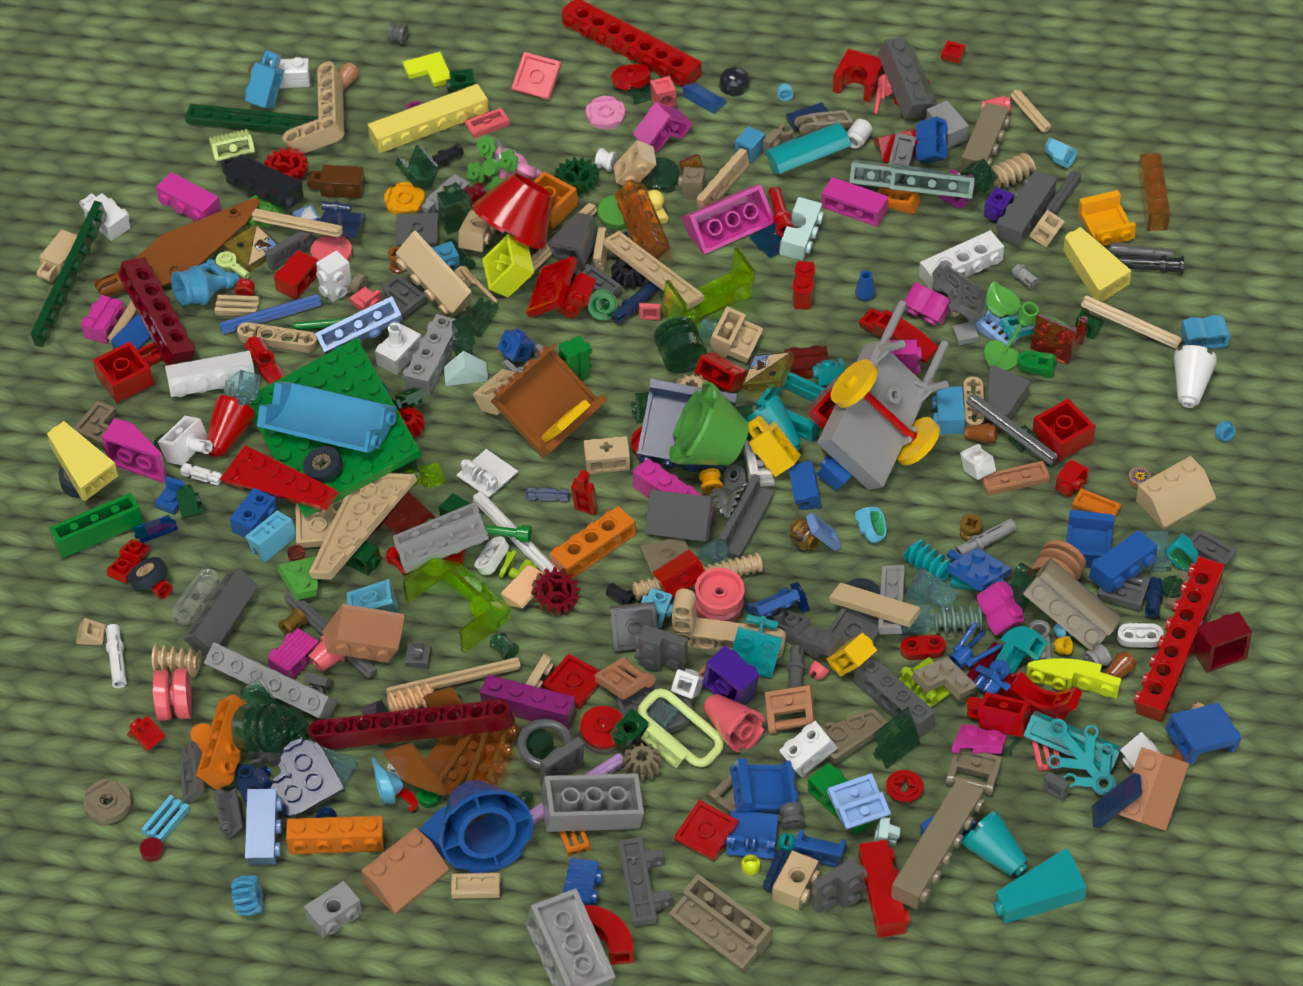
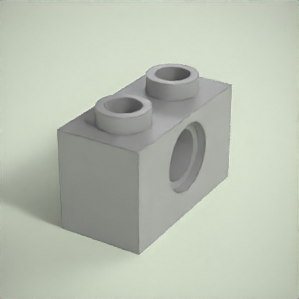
M344 881L304 906L307 921L322 939L327 935L334 934L341 926L347 922L354 921L362 913L360 899Z

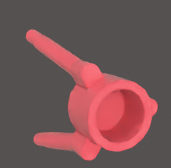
M882 75L878 79L874 114L878 113L880 99H884L885 96L891 95L893 92L886 75Z

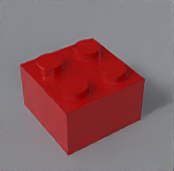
M127 342L93 359L96 377L116 403L154 385L151 368L131 342Z
M1068 398L1035 416L1032 434L1038 441L1056 453L1058 456L1057 460L1060 462L1094 442L1096 426Z

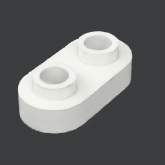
M495 537L484 547L475 561V567L480 574L489 575L497 569V566L509 549V544L504 537Z
M1126 623L1119 627L1117 640L1125 647H1157L1161 635L1164 636V632L1156 624Z

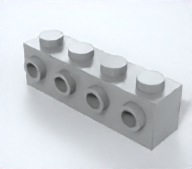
M436 314L434 320L429 322L425 337H421L417 352L412 354L409 367L404 369L403 380H405L406 389L412 387L424 388L427 395L431 394L461 336L460 320Z

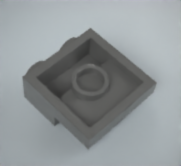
M648 625L644 626L641 633H637L634 640V645L638 646L635 652V659L639 660L640 666L659 672L663 665L673 670L681 669L685 671L687 669L688 638Z
M851 858L814 880L812 885V908L816 913L831 909L836 902L842 908L856 904L861 899L862 892L866 890V884L863 881V878L867 877L865 868Z

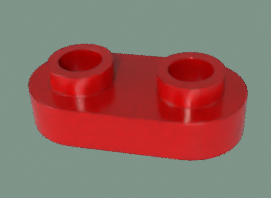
M939 635L907 637L902 640L900 645L902 657L911 661L924 660L928 657L931 659L940 658L946 651V641Z

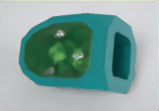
M1183 533L1176 537L1165 549L1168 559L1175 566L1188 572L1191 563L1195 564L1198 559V550L1193 546V542Z

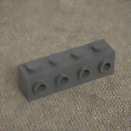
M1034 170L1032 175L1025 179L1021 191L1018 190L1016 192L1013 203L1008 204L1005 215L998 219L996 224L998 229L997 238L1021 246L1054 196L1057 179Z
M240 568L227 572L183 640L197 652L201 650L202 657L208 655L213 642L222 645L223 638L232 631V625L235 620L242 616L244 606L253 599L255 595L253 592L258 585Z

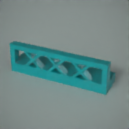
M1035 711L1031 716L1024 736L1076 758L1060 738H1055L1049 733L1048 726L1055 718ZM1056 724L1054 731L1056 733L1062 732V725ZM1067 724L1068 734L1085 753L1086 736L1084 731ZM1096 737L1093 764L1101 768L1102 755L1100 754V746L1104 743H1109L1114 748L1110 761L1109 773H1111L1122 747ZM1104 746L1102 749L1103 754L1109 755L1111 747Z

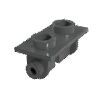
M236 788L230 793L219 789L214 795L216 809L220 810L217 813L219 829L226 833L228 840L243 828Z

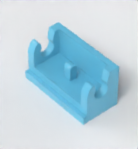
M277 510L247 534L245 538L253 554L258 552L261 560L267 562L296 538V530L292 519Z

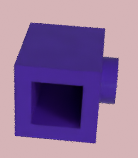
M995 187L985 202L984 217L997 222L1000 217L1005 215L1008 204L1013 203L1014 194Z

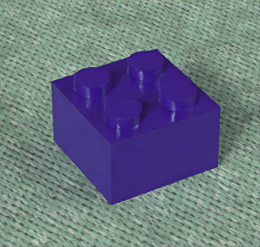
M725 645L707 661L703 686L714 695L719 694L740 704L747 705L755 697L760 674L753 665L747 664L741 659L735 650H730Z

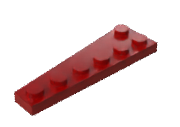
M244 445L220 478L226 485L241 489L247 488L252 490L255 488L276 498L281 497L289 502L301 503L304 506L323 511L329 508L339 494L335 489L247 445Z

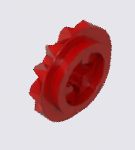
M898 770L887 778L886 792L891 796L892 801L896 799L901 804L908 801L912 803L913 800L919 799L923 792V781L913 771ZM907 781L908 788L905 792H902L901 787Z

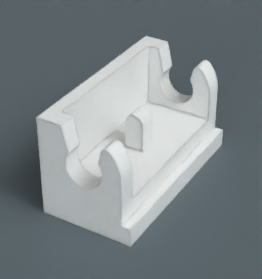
M746 440L744 444V458L749 482L752 476L757 474L760 475V487L773 486L774 478L772 472L766 469L764 462L752 451L749 441Z

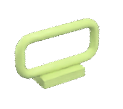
M667 689L653 690L638 707V713L649 722L648 728L641 739L647 745L652 744L653 749H658L660 756L677 769L684 759L695 767H706L722 752L724 741L719 732ZM656 699H666L714 740L715 746L704 758L696 757L648 716L647 710Z

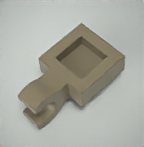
M784 124L780 125L778 130L774 129L763 140V155L767 156L765 150L782 144V141L792 139L794 130L790 129L789 132H785Z

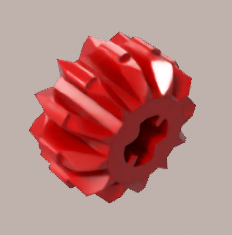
M408 405L404 409L398 408V412L413 439H415V436H421L425 428L422 412H418L416 407L410 409Z

